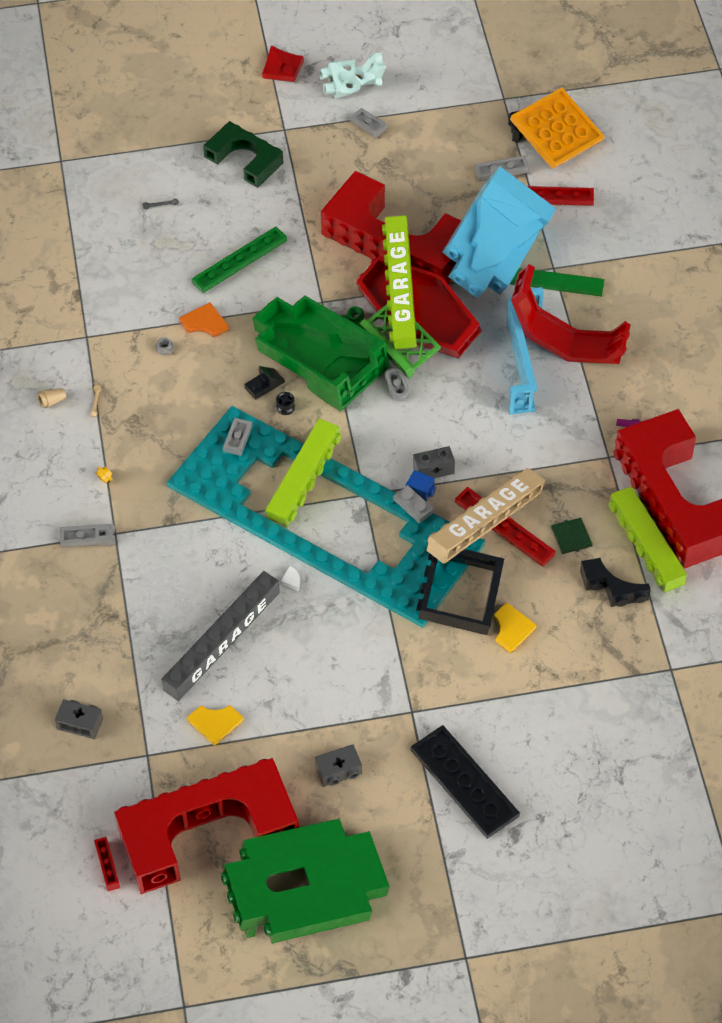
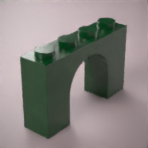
M231 121L225 124L203 145L204 157L217 165L235 150L245 149L255 153L256 157L243 170L244 180L257 188L284 163L283 151L278 147L272 146L267 141L260 139Z

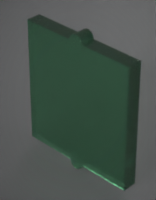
M582 518L570 521L565 520L562 523L551 525L562 554L573 551L579 552L581 549L592 547L593 544Z

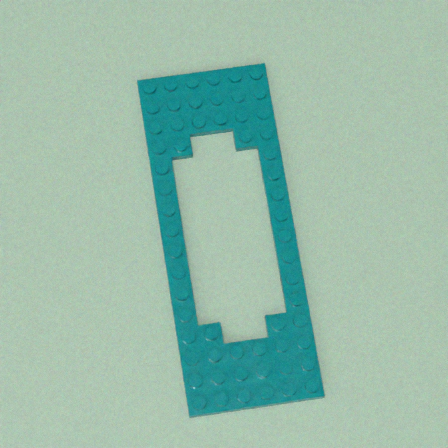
M234 406L228 409L167 481L168 488L421 628L428 622L418 619L420 611H416L418 600L423 599V594H420L422 582L426 583L427 577H424L426 565L430 566L431 561L428 560L429 552L426 551L428 538L433 532H438L443 525L450 523L446 519L433 513L419 524L393 500V496L397 493L331 458L326 460L320 476L407 522L399 532V537L413 545L394 569L378 560L368 574L243 506L244 502L251 495V490L238 484V482L256 460L273 468L282 456L294 461L304 444ZM234 418L253 423L241 456L223 452V446ZM479 538L465 549L480 552L485 545V540ZM438 560L427 608L437 610L470 565L447 561L443 564Z

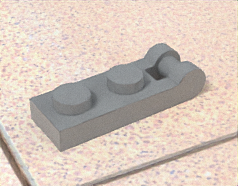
M113 524L60 527L61 548L91 545L113 546L115 544V537L113 536L115 526Z

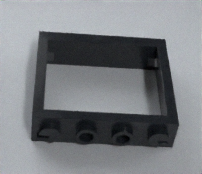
M464 549L449 560L493 571L483 620L480 621L427 608L438 561L437 558L429 553L428 560L431 561L430 566L426 565L424 573L427 581L426 583L422 582L420 594H423V599L418 600L416 611H420L418 619L488 635L504 558Z

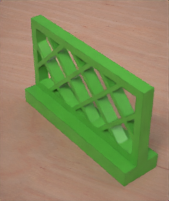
M386 304L368 320L364 319L359 324L362 329L386 342L388 358L409 379L414 375V371L441 349V346L415 321L416 331L421 333V339H416L417 343H420V351H410V348H407V351L395 349L394 345L390 343V339L386 338V331H393L392 327H387L388 316L392 315H388V305ZM377 319H384V327H376L373 323ZM423 343H431L434 348L430 351H423ZM409 355H419V360L412 364L409 361Z

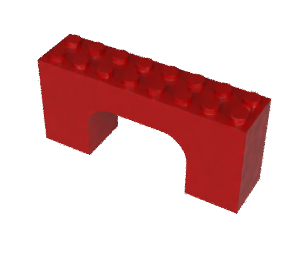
M354 171L321 210L322 235L369 257L371 260H375L379 255L384 257L387 254V250L384 251L383 240L386 239V235L383 236L382 225H385V222L376 218L385 208V184L358 171ZM445 213L430 232L424 235L409 234L411 266L436 273L449 284L452 279L448 276L456 262L442 252L461 220Z
M676 409L617 430L616 445L613 453L616 460H619L622 464L624 474H628L633 489L638 491L641 502L645 503L648 508L649 515L655 520L656 526L664 535L666 542L685 569L722 555V499L706 505L689 503L682 497L668 474L666 468L692 459L696 436L681 411Z
M273 758L261 759L255 764L244 765L229 773L223 772L217 777L202 779L196 784L185 785L176 791L164 792L158 797L143 799L137 804L123 806L114 811L118 832L140 894L181 881L178 862L171 844L178 834L228 816L244 819L249 824L254 837L299 828L298 818Z

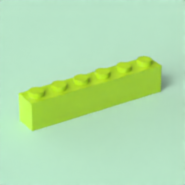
M318 419L265 510L267 519L287 528L290 522H294L297 510L306 501L308 491L313 489L315 479L322 474L326 460H330L333 448L341 441L342 435L339 426L323 419Z
M632 486L612 493L609 508L612 513L616 514L619 525L626 530L629 541L633 542L636 546L639 557L644 559L647 570L654 575L657 586L661 587L664 593L685 585L687 573Z

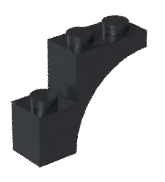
M601 558L581 561L580 573L586 591L599 590L605 587L611 607H622L630 603H643L649 600L651 591L649 583H629L615 577L606 569Z

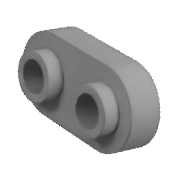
M399 368L388 369L385 372V382L391 397L396 401L405 400L409 396V387L402 370Z

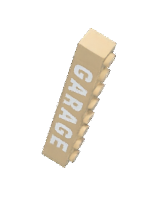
M529 468L522 472L519 471L514 478L506 480L501 487L495 488L490 495L481 498L476 505L470 506L462 515H457L452 522L443 525L438 532H433L428 538L426 551L445 564L540 495L545 480Z

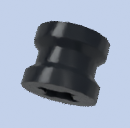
M281 392L277 395L276 408L280 414L290 415L294 412L295 399L292 393Z

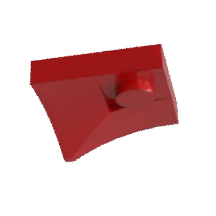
M270 46L262 77L264 79L295 82L303 65L304 57Z

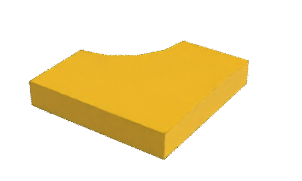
M507 602L494 614V619L500 627L496 643L510 654L537 627L534 622Z
M201 705L186 718L187 722L214 746L244 721V717L231 705L219 710L207 709Z

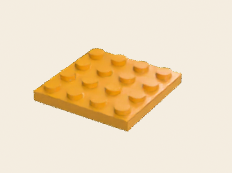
M563 87L513 114L510 118L512 123L552 169L603 141L605 137Z

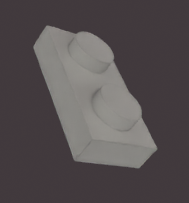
M360 108L350 117L351 123L375 138L387 129L385 122L363 108Z
M234 418L223 446V452L242 455L253 427L251 421Z
M408 485L393 496V500L419 524L434 513V508Z

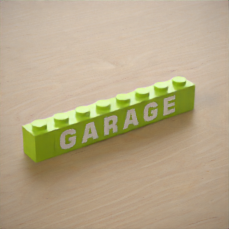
M407 215L385 217V225H382L383 236L386 235V239L383 240L384 251L387 250V254L384 255L385 266L388 265L385 275L386 281H389L390 284L386 285L387 296H390L391 299L387 300L388 311L392 313V316H388L389 327L393 328V331L389 332L390 343L394 342L395 349L417 347Z

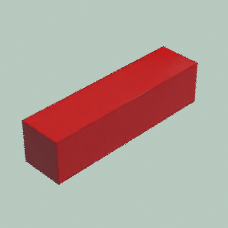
M107 836L95 839L94 843L107 891L119 889L120 884Z

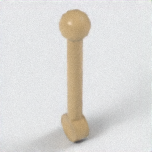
M100 385L93 387L95 396L93 410L90 412L92 417L98 415L96 409L98 394L101 391Z

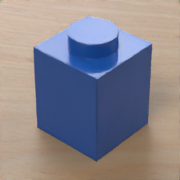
M416 470L413 471L406 483V486L408 485L426 502L429 497L434 496L436 491L434 486L435 478Z

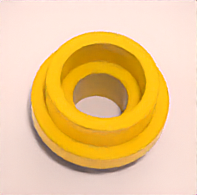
M105 466L97 468L98 471L95 474L105 484L113 480L111 477L113 474Z

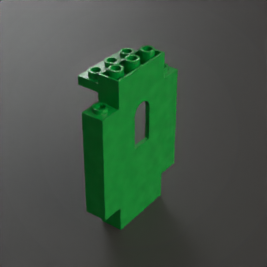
M340 818L243 840L242 849H239L241 860L225 864L223 873H221L222 883L228 889V902L233 904V918L235 923H239L240 930L245 931L246 937L250 938L255 936L258 926L264 925L265 935L270 937L272 944L369 921L372 914L369 900L387 896L390 887L370 831L346 836ZM304 868L309 882L307 886L281 892L270 890L266 884V880L272 875Z

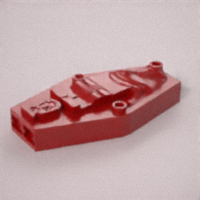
M380 255L370 262L367 270L361 273L356 281L359 291L376 313L387 304V300H391L390 296H387L386 285H390L389 281H386L385 275L388 265L385 266L384 257ZM411 266L415 321L441 346L438 352L459 359L482 332L479 322L443 277L436 273ZM416 331V339H421L419 331ZM423 343L425 348H434L431 343Z

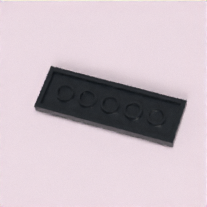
M444 725L411 746L412 753L487 839L520 817V812Z

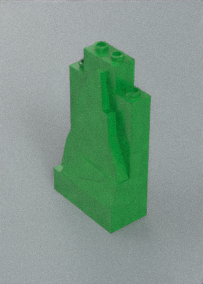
M306 295L293 306L276 297L252 318L255 331L260 333L255 338L258 351L304 378L307 388L339 411H342L390 367L385 341Z

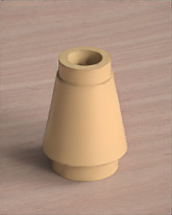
M64 388L42 390L41 393L37 394L38 402L42 408H49L66 399V392Z

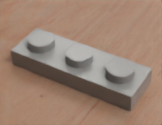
M525 156L475 164V172L479 182L488 180L499 167H502L512 176L529 173V166Z

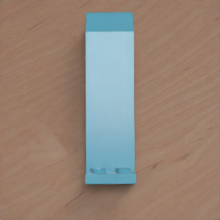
M542 287L531 288L538 306L542 308ZM512 296L508 300L507 326L521 385L510 387V415L536 411L533 392H537L524 332L511 302Z

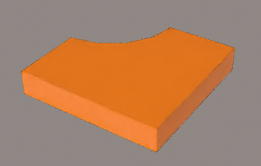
M211 302L179 317L180 323L188 333L203 331L215 337L229 330V326Z

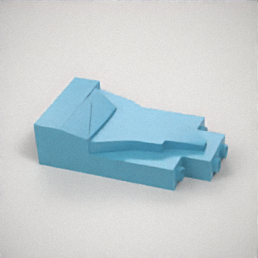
M499 167L483 184L442 252L456 262L448 277L476 298L487 287H490L500 295L511 283L537 235L550 221L556 208L502 167Z

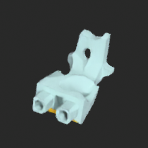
M381 52L368 56L367 62L359 67H355V60L330 62L328 67L320 69V79H329L330 82L324 83V93L333 94L334 99L359 91L361 86L365 84L382 86V76L386 66L383 64ZM349 66L350 70H346L343 67ZM346 84L352 85V88H347Z

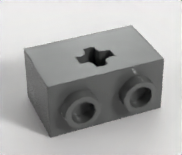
M450 446L413 454V469L433 478L455 474V459Z
M64 699L55 717L57 730L91 739L96 738L103 721L102 710L97 706H87L75 700L68 701Z
M354 744L315 757V767L323 787L328 785L334 786L340 781L355 779L362 774V764Z

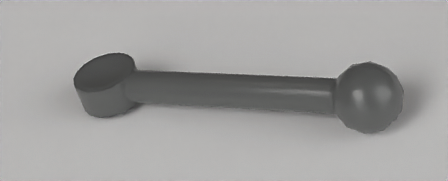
M174 198L172 201L150 204L144 202L142 206L143 209L147 210L154 206L177 205L179 201Z

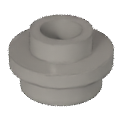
M160 338L155 348L157 353L167 355L173 351L174 345L170 339Z

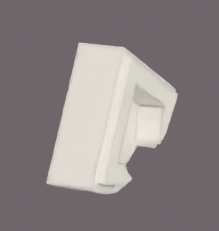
M290 566L281 580V585L299 591L300 576Z

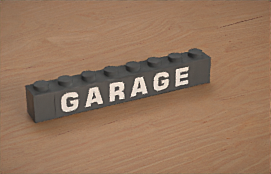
M263 571L161 679L163 691L179 701L280 593L279 580Z

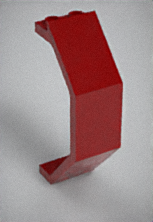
M528 264L518 273L511 302L526 338L567 362L620 364L621 356L627 350L626 343L630 336L631 324L624 321L612 331L576 329L538 306L530 287L535 269L534 266Z

